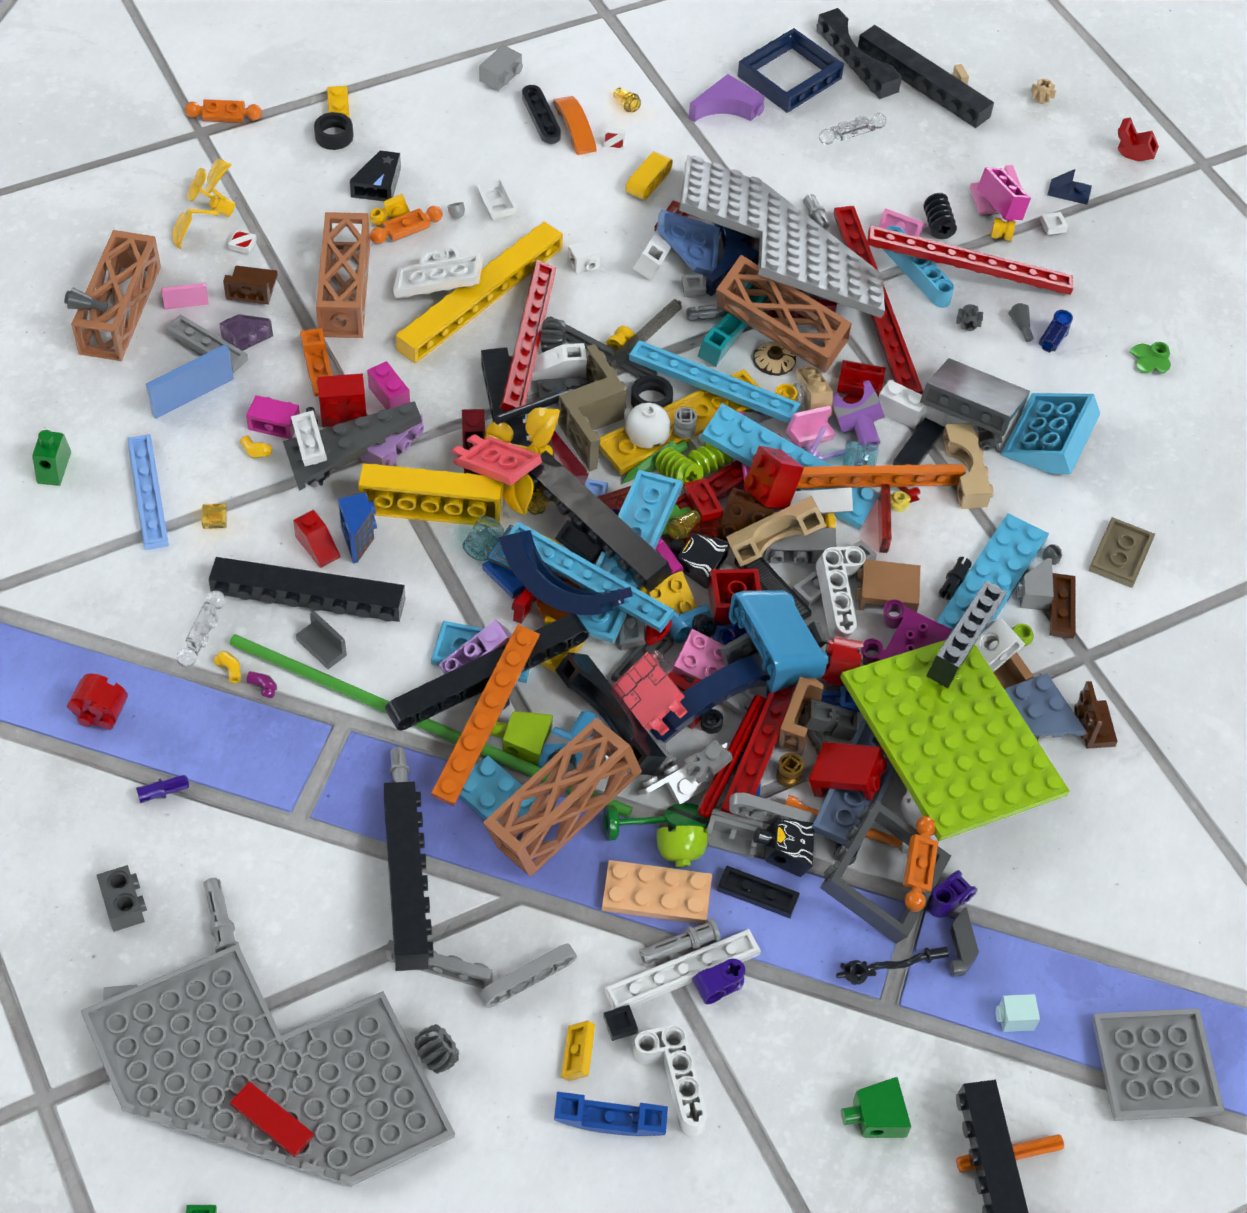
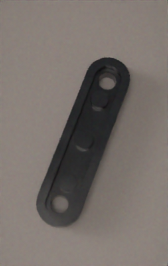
M536 85L525 86L522 89V100L542 141L548 144L559 142L561 139V129L541 88Z

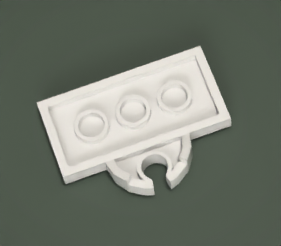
M453 246L452 248H445L446 255L440 258L438 250L429 254L425 251L420 258L419 264L398 267L393 290L395 298H409L413 295L431 294L435 291H449L458 287H472L475 284H479L483 263L481 253L460 256L459 250Z

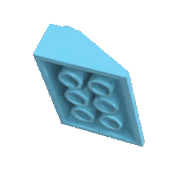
M1032 393L1001 452L1002 456L1049 474H1071L1100 416L1095 395Z

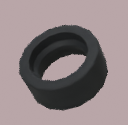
M330 112L319 116L315 121V139L321 147L329 150H338L347 147L353 141V124L347 115ZM333 127L341 128L344 130L343 132L334 135L323 132L324 130Z
M657 375L640 377L631 388V405L633 408L641 403H654L663 408L673 402V387L663 377ZM654 390L663 394L665 398L661 401L649 402L643 400L639 394L644 391Z

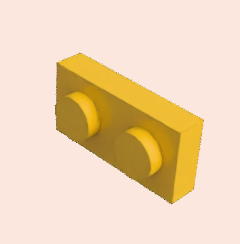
M347 86L327 87L329 113L338 112L350 118Z
M589 1020L568 1026L561 1077L567 1081L589 1076L595 1024Z

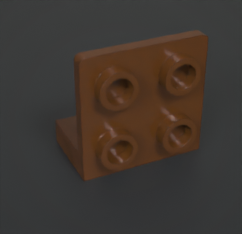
M235 266L233 275H225L223 280L226 299L269 305L278 276L277 270Z
M733 487L716 537L728 542L727 536L772 515L775 508L766 507L750 493Z
M1086 681L1083 690L1080 691L1078 703L1074 705V714L1079 718L1080 723L1086 730L1084 736L1080 737L1084 739L1087 749L1116 747L1118 741L1107 701H1097L1092 681Z

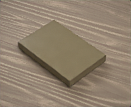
M1112 517L1088 571L1133 588L1155 533Z

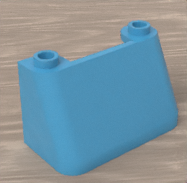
M785 590L741 591L732 595L728 617L733 626L738 625L740 629L745 627L763 659L762 669L764 671L767 670L770 675V680L766 681V685L771 693L797 685L800 677L817 678L824 675L826 664H828L827 654L818 646L797 610L794 598L790 593H787Z

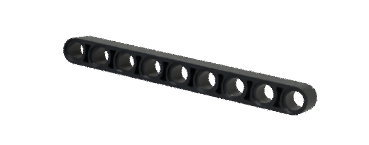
M571 613L534 631L539 633L540 636L522 673L587 640L589 631L577 614ZM507 644L387 703L385 711L397 730H406L482 693Z

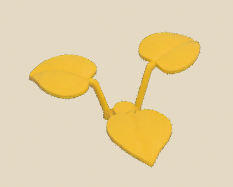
M217 159L213 163L207 175L206 191L201 188L206 180V171L203 168L197 170L195 179L192 180L189 186L187 199L191 202L194 201L200 192L211 198L209 206L212 207V210L187 209L185 213L181 212L172 230V239L177 248L181 249L182 240L192 220V213L213 214L215 216H218V213L226 217H230L233 213L235 202L227 199V197L214 189L224 173L232 166L231 163L222 159Z
M539 407L529 413L526 420V431L531 435L529 441L533 444L528 447L510 443L513 438V430L505 422L501 424L491 423L486 428L484 439L490 436L540 455L546 450L553 456V450L547 444L555 431L560 410ZM526 474L511 486L503 484V496L506 503L512 510L522 515H527V508L532 499L534 488L532 478Z

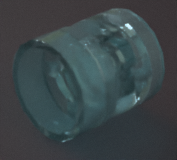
M847 440L843 465L876 466L879 445L865 443L861 446L857 441Z
M482 516L478 518L471 530L472 532H469L462 545L470 557L479 561H487V556L499 541V537L503 535L504 529L493 518Z

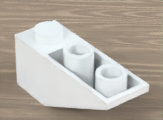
M658 230L655 231L632 268L649 280H651L671 248V245Z
M584 343L563 344L538 354L531 381L571 377L586 378L587 358Z

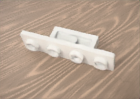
M728 742L720 744L725 749L729 747ZM696 752L684 759L686 763L678 767L675 764L666 768L663 771L665 775L657 779L656 776H653L642 782L644 787L638 789L640 795L647 794L666 783L676 804H681L708 789L714 774L709 771L706 774V779L701 783H697L695 778L699 772H694L690 776L687 775V766L690 763L698 762L696 758L698 753Z

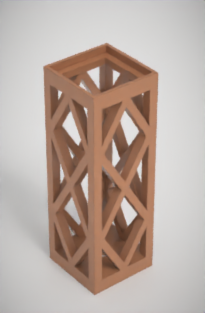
M325 212L316 302L318 328H322L324 337L363 338L370 257L368 213ZM332 223H339L334 229L332 228ZM353 224H362L361 234ZM346 226L357 239V242H334V238ZM351 257L358 265L356 272L347 262ZM342 266L350 275L346 282L338 274ZM332 277L341 287L337 292L330 286V279Z
M118 230L112 231L85 294L94 298V300L107 303L112 292L116 305L104 314H102L103 311L93 308L77 310L71 325L79 355L115 361L123 360L161 269L155 236ZM106 270H108V280L104 283ZM144 271H147L146 279L144 280ZM132 277L126 293L122 297L119 285ZM129 307H131V308H130L129 319H128V321H127V318H126L127 310H128ZM88 310L91 314L90 320H87ZM113 317H115L112 324L106 323V322H108L110 319H112ZM99 330L111 332L112 339L103 344ZM93 334H95L98 346L89 345Z
M740 255L716 289L718 307L824 373L827 372L850 339L851 322L796 288L758 275V265ZM747 281L758 289H745L743 282ZM749 296H767L770 303H752ZM761 310H774L778 318H772ZM789 311H795L807 319L792 318ZM796 325H815L818 333H800ZM808 339L822 340L825 347H819Z
M595 718L492 813L483 824L497 848L531 877L625 789L642 770L631 746L599 719ZM585 751L577 767L566 772L571 755ZM605 755H607L609 758L604 762ZM550 773L545 782L538 784L543 778H545ZM609 776L604 793L591 797L599 781ZM572 786L570 795L554 808L557 799ZM536 797L528 813L517 818L522 801ZM587 811V812L577 821V819H578V817L580 816V814H581L582 812ZM561 822L556 838L542 843L550 827ZM523 832L521 841H518L516 837Z

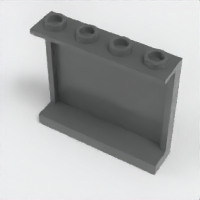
M948 358L926 383L920 403L1004 436L1011 419L1018 410L1023 411L1030 391Z

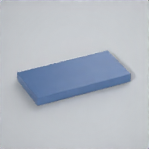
M222 345L146 383L152 415L157 419L233 380L228 347Z

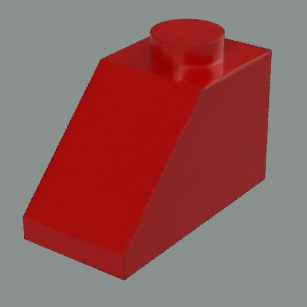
M314 509L293 520L295 537L320 568L341 558L326 524Z

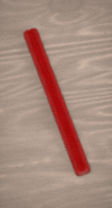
M760 695L753 697L727 749L732 754L733 760L714 775L698 807L697 814L706 819L710 818L757 724L766 702L765 697Z

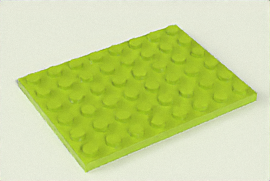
M946 640L842 672L840 677L923 817L928 816L934 820V835L938 842L1066 797L1070 792L976 645L972 648L949 688L926 677L934 659Z

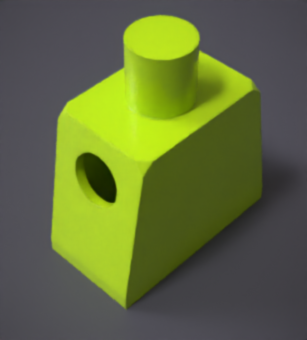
M514 711L508 724L496 722L491 736L503 738L504 752L538 766L542 749L553 728V715Z

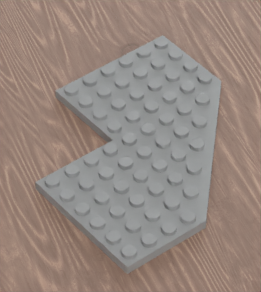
M687 156L679 211L760 239L758 275L882 318L885 312L882 273L774 189L762 182L760 178L754 176L750 178L738 170L725 169L719 163L711 164L699 156Z
M236 944L81 1010L91 1038L121 1109L124 1112L350 1187L455 1137V1132L384 991L281 1036L239 945ZM249 1081L314 1133L312 1140L295 1158L230 1106V1101Z

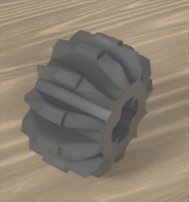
M550 318L543 321L540 339L542 352L565 344L566 327L564 320Z
M431 1025L420 1031L415 1037L414 1046L418 1051L417 1055L421 1057L422 1063H425L428 1069L433 1070L436 1074L449 1070L459 1061V1050L456 1048V1043L452 1040L451 1035L439 1025Z

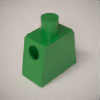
M42 430L38 434L32 455L37 484L61 485L71 455V449L63 433Z
M898 1077L856 1091L853 1099L854 1106L841 1108L843 1124L859 1123L861 1135L864 1138H906L911 1129Z

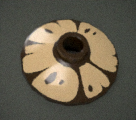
M767 342L756 348L753 354V362L761 372L780 376L793 370L796 365V355L776 342Z

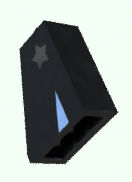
M380 150L350 179L351 198L386 201L393 198L401 170L400 153Z

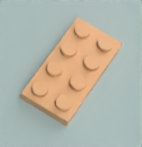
M609 860L602 911L705 924L707 922L712 874Z

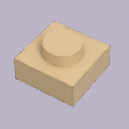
M954 65L952 75L968 84L969 75L963 65Z

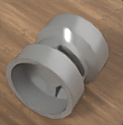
M681 407L675 412L673 432L679 438L688 439L695 434L697 414L692 408Z

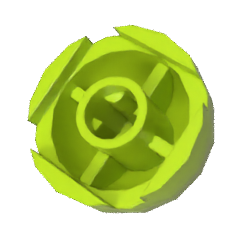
M676 826V829H673L671 832H668V827L657 829L656 843L658 851L667 861L675 862V867H690L691 862L699 860L707 849L708 829L703 830L701 826Z

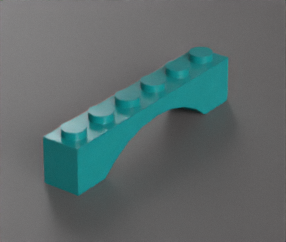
M750 283L745 287V289H758ZM749 296L752 303H764L768 298L767 296ZM727 313L717 325L712 327L703 339L697 357L717 367L747 327V324Z

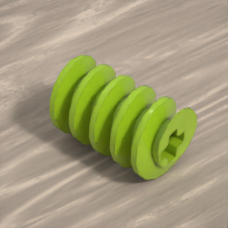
M708 443L698 447L696 450L690 451L688 455L691 461L702 467L705 475L710 474V469L715 472L718 466L723 468L725 462L727 464L733 462L731 456Z
M671 447L663 449L656 458L655 466L658 473L665 477L681 480L683 483L682 489L686 482L703 479L704 472L702 467Z

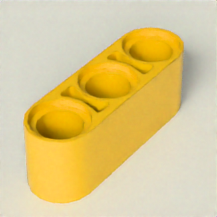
M653 151L629 178L625 188L626 193L646 200L669 174L673 160Z

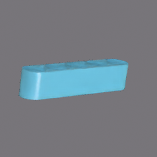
M889 226L888 228H886L888 230L906 234L904 230L898 226ZM883 249L935 306L944 308L950 305L954 284L933 261Z

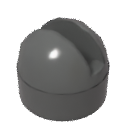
M1050 544L1044 549L1043 560L1050 558L1052 559V565L1058 564L1062 558V549L1058 545Z

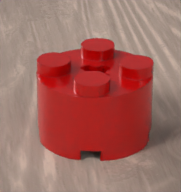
M834 636L833 639L827 640L825 653L829 656L828 664H826L824 675L820 677L822 680H825V684L841 687L845 686L840 678L842 672L860 667L862 654H859L860 650H858V647L863 648V641Z
M92 673L85 674L79 680L67 704V708L78 717L77 722L85 727L96 725L112 730L128 698L126 690L118 683H115L114 686L107 683L108 678Z

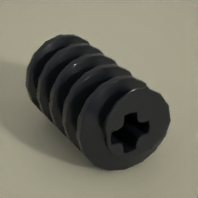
M944 193L930 195L925 200L923 207L931 234L937 239H948L957 230L948 196Z

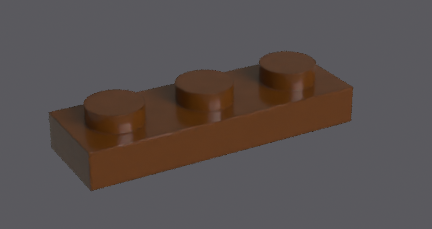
M1053 573L1054 597L1050 606V636L1073 639L1076 633V576Z

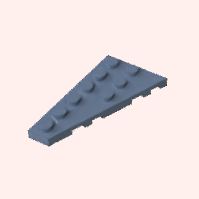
M1048 673L1004 689L1036 739L1037 736L1052 735V738L1062 737L1063 734L1084 736L1086 730Z

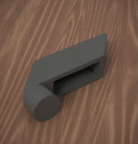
M967 907L963 908L950 929L958 959L950 961L949 966L952 977L964 976L979 953Z

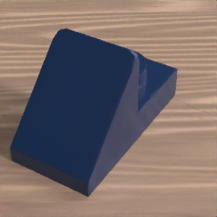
M1073 169L1051 179L1047 196L1087 205L1092 185L1073 181L1076 170Z

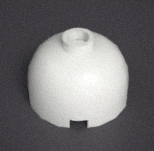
M641 403L629 412L625 424V433L629 436L630 442L638 447L653 448V445L658 443L662 445L669 438L671 424L669 416L657 404Z

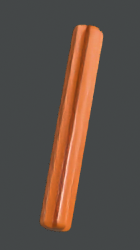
M1060 1134L1012 1145L1016 1160L1059 1151L1065 1147ZM969 1154L956 1158L959 1172L976 1169L970 1163Z

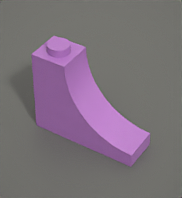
M727 74L690 103L689 119L696 122L705 116L713 114H732L751 121L756 116H760L764 111L765 96Z

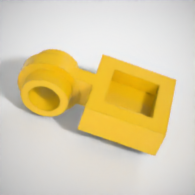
M403 194L383 201L385 208L373 209L369 217L374 225L381 226L386 221L387 216L393 219L410 212Z

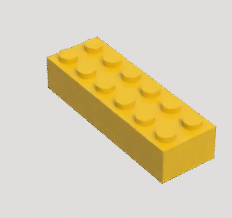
M363 463L358 485L359 494L366 492L368 500L373 501L376 510L374 516L500 528L503 511V483L484 475Z

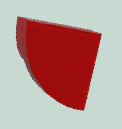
M672 620L668 622L661 633L647 625L645 642L648 646L658 643L666 636L671 628Z

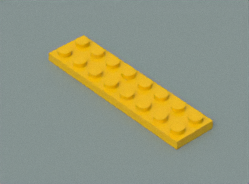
M744 369L730 375L760 387ZM701 389L663 407L669 416L671 424L669 438L664 444L660 445L658 443L653 445V448L638 447L630 442L629 436L625 433V426L600 437L598 449L621 476L672 440L676 445L682 441L690 442L691 438L682 439L673 432L674 415L676 410L681 407L692 408L697 414L696 430L693 437L703 433L722 403L737 412H752L754 410Z

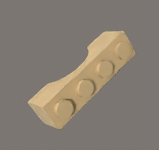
M971 423L946 424L942 436L946 456L961 461L969 471L960 477L956 490L961 509L988 507L990 498L994 494L993 485L989 484L988 468L983 464V450L979 449L978 433L974 432Z
M810 496L726 538L740 567L762 557L766 548L775 541L796 534L806 536L825 527L826 524L813 497Z

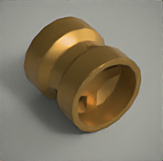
M787 753L781 756L778 762L776 779L782 786L794 787L799 784L804 767L802 758L794 753Z

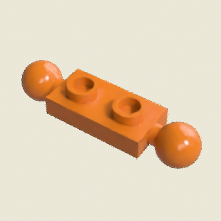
M203 99V106L193 101L187 103L185 113L190 118H196L202 114L203 121L244 123V116L253 121L260 119L262 109L256 104H251L245 108L244 101Z
M430 206L426 213H423L420 208L383 222V228H373L370 232V239L375 244H382L388 236L392 241L399 240L430 228V222H439L442 219L443 212L438 206Z
M928 816L921 817L916 823V830L919 835L914 834L910 836L903 886L911 888L904 901L906 907L913 912L924 908L926 899L922 892L928 893L932 889L938 841L930 839V836L935 833V822Z

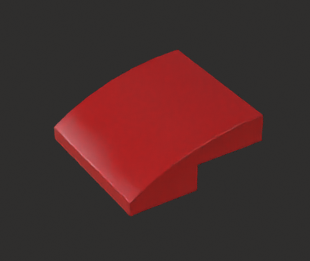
M843 360L837 392L863 397L865 388L863 382L869 380L879 398L883 388L886 367Z

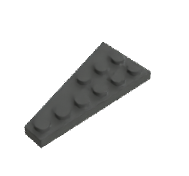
M415 401L319 430L327 461L304 466L297 437L283 441L299 491L306 487L305 484L314 478L318 481L325 477L324 473L330 469H339L366 454L368 448L376 443L378 446L386 442L385 438L392 434H401L421 423V415Z

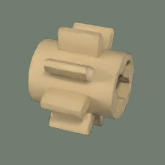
M1049 79L1038 80L1037 84H1032V98L1041 104L1049 102L1050 98L1054 99L1056 93L1054 89L1055 84Z

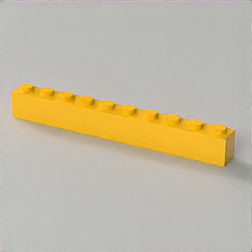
M545 221L539 226L534 227L526 236L520 238L513 246L505 249L501 255L491 260L488 265L481 269L479 284H475L472 287L456 288L450 294L445 295L436 305L431 306L423 315L415 318L406 328L401 329L395 335L396 350L416 364L530 275L537 260L545 263L562 250L563 233Z

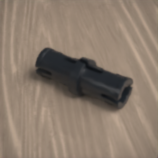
M959 557L953 569L948 571L946 581L939 590V595L942 598L948 592L946 600H951L958 586L964 581V576L972 565L968 558L962 564L964 557Z

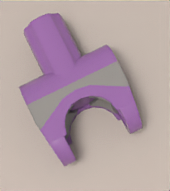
M868 380L863 382L865 387L864 395L857 403H846L839 396L838 392L833 393L834 411L842 433L855 429L862 450H870L880 444L874 421L885 418L878 396Z

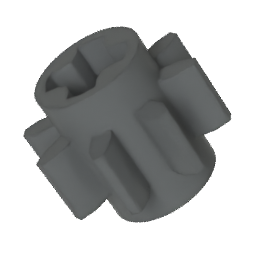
M972 304L965 305L963 309H958L956 324H961L962 329L966 331H973L977 327H981L984 313L979 312L978 306Z

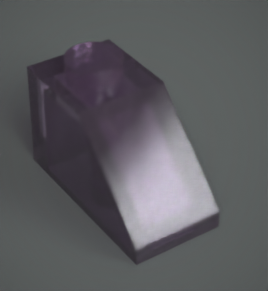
M238 314L219 323L222 339L242 351L273 337L272 322L269 318Z

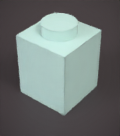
M1035 994L1002 997L999 1006H996L997 1022H1001L1003 1032L1035 1031L1040 1021Z

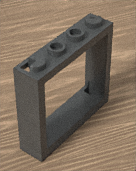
M876 801L869 807L865 805L863 810L857 815L859 822L857 825H853L847 832L845 838L848 840L845 845H841L836 851L834 865H830L825 870V880L820 889L897 944L908 937L922 910L913 912L905 905L898 920H896L841 880L874 821L908 846L910 836L914 834L919 835L915 828ZM939 846L937 848L932 889L928 893L922 892L926 902L951 858V855Z

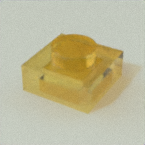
M226 504L202 505L203 529L227 528Z

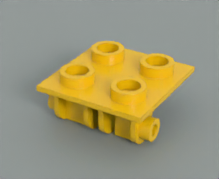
M682 571L670 575L651 592L644 586L640 588V591L672 608L679 614L697 608Z

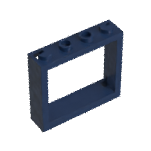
M793 28L740 60L737 77L788 113L841 80L844 63ZM793 49L820 68L821 71L786 92L757 70Z

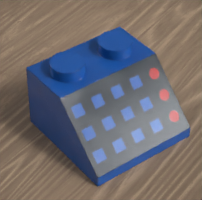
M366 492L338 499L341 529L353 564L358 563L373 542L374 529H377L374 517L376 514L373 501L368 500Z

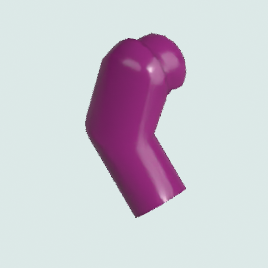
M252 671L248 672L247 683L263 687L261 694L264 697L273 698L275 696L277 684L269 675Z

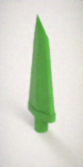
M673 440L668 442L664 447L629 470L621 484L634 480L638 470L646 472L655 471L656 458L663 449L671 447L681 453L688 449L687 443L682 441L676 445Z

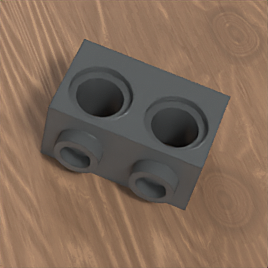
M128 865L96 875L113 932L145 922L142 912L147 911L143 895L137 897L136 889H140L136 873L130 874ZM120 884H125L122 888H115ZM125 907H131V909L127 911H121Z

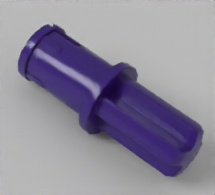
M186 775L162 781L160 778L158 782L136 787L140 803H144L160 797L165 799L167 794L189 788V781Z

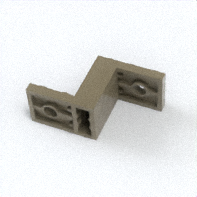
M595 344L587 346L586 378L589 382H594L559 395L560 413L558 425L589 472L597 469L598 458H600L598 451L600 437L594 430L624 419L627 394L625 383L619 380L614 367L608 364L605 354L599 351Z

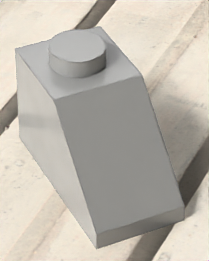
M1045 559L1024 575L1022 584L1017 585L1016 597L1020 598V608L1049 610L1054 597L1052 559Z

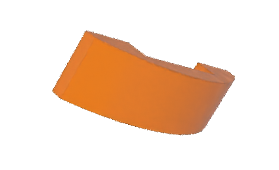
M574 96L553 99L558 115H562L571 134V143L576 154L596 152L597 148L592 130L577 99Z
M322 328L300 331L307 370L315 397L319 396L317 377L333 376Z

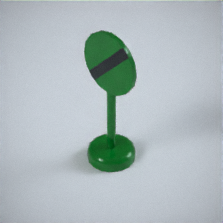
M692 803L674 804L667 808L665 816L619 819L617 808L614 805L605 806L603 813L604 832L607 841L618 838L619 825L667 822L674 828L676 826L705 827L709 824L710 818L706 819L697 814L699 805Z

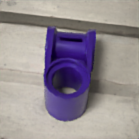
M957 870L933 889L927 905L928 911L935 917L943 918L959 906L967 903L976 894L978 889L975 886H971L962 877V872Z
M732 958L697 973L692 981L704 1003L707 1005L715 1003L721 998L740 990L744 985L745 966L740 960Z

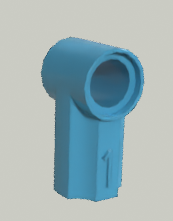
M701 605L683 614L674 611L675 614L671 618L672 625L668 634L676 643L685 642L692 630V623L696 616L706 614L713 618L707 605ZM707 623L702 624L701 628L706 627Z

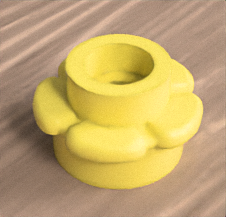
M894 491L888 497L890 508L896 512H903L910 506L909 501L911 498L903 491Z

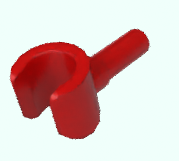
M897 487L910 496V503L920 500L917 496L921 493L918 487L911 489Z

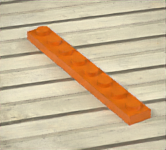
M964 464L804 467L796 489L958 486L959 479L966 473Z
M517 624L431 793V797L453 807L455 806L539 639V633Z

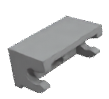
M713 809L707 828V846L754 859L758 844L753 842V836L757 828H762L763 823Z

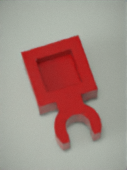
M524 589L520 597H515L511 607L514 610L513 621L522 624L531 611L533 602L537 600V597L527 589Z

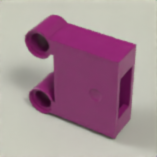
M889 600L884 605L883 622L888 628L897 630L885 650L879 640L874 638L865 640L863 648H861V661L864 665L947 640L952 633V629L905 607L900 600ZM890 612H897V613H899L900 615H899V616H896V617H893V616H890L889 613H890ZM873 650L876 651L878 654L875 656H870L866 652Z

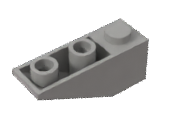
M821 528L806 536L795 535L776 541L766 548L764 560L774 564H816L827 548L837 547L836 529Z

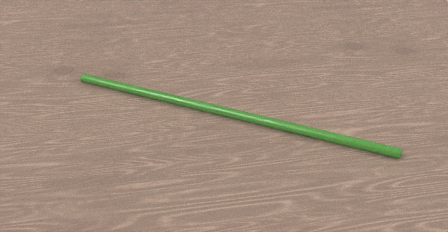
M234 634L230 639V645L387 714L385 706L390 702L239 635ZM426 719L414 725L457 744L462 734L431 719ZM485 744L480 754L484 757L489 756L494 761L530 777L541 769V767L488 744ZM550 773L545 778H543L541 782H545ZM572 786L566 791L570 794ZM594 791L591 797L600 795L601 793ZM614 799L608 804L614 805L617 808L619 816L626 819L630 817L633 807Z

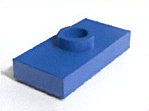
M489 560L482 564V569L512 599L522 593L524 589H527L513 571Z

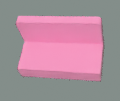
M885 208L878 227L886 229L889 226H898L906 234L920 237L923 227L926 228L927 224Z
M206 283L161 289L165 310L209 304Z
M826 406L795 413L786 430L791 441L798 447L813 445L823 425L826 426V430L819 443L833 440L836 433L827 422L832 408Z

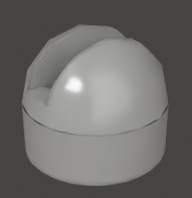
M463 202L447 206L449 214L455 219L461 218L465 213Z

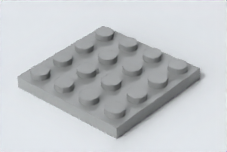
M1199 1008L1093 1014L1092 1023L1113 1121L1218 1116L1224 1113V1106Z

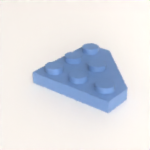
M661 209L657 223L659 233L693 272L708 276L717 267L720 227Z

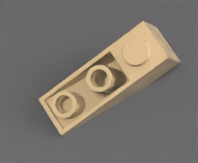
M804 366L802 369H796V376L805 410L830 406L832 408L830 416H833V391L818 368Z

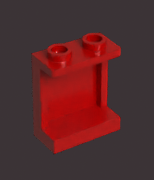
M824 742L808 779L813 794L816 797H824L827 788L862 791L866 800L872 801L875 792L879 790L882 773L886 772L887 759L884 758L881 747Z

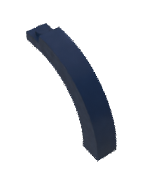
M531 530L499 537L505 558L519 581L535 597L555 609L577 615L604 614L613 611V606L625 604L624 599L633 596L631 587L607 592H588L568 585L559 579L544 563L535 546Z
M757 653L735 661L684 691L683 695L685 697L680 703L688 712L680 719L675 712L670 711L662 718V721L669 730L661 736L657 730L652 728L650 731L655 738L662 740L666 744L686 726L723 701L748 689L766 686V681L770 680V675L767 670L764 671L762 669L763 659L760 654Z

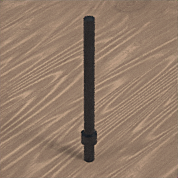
M594 381L572 385L568 390L494 416V422L501 424L529 414L535 408H545L559 403V395Z

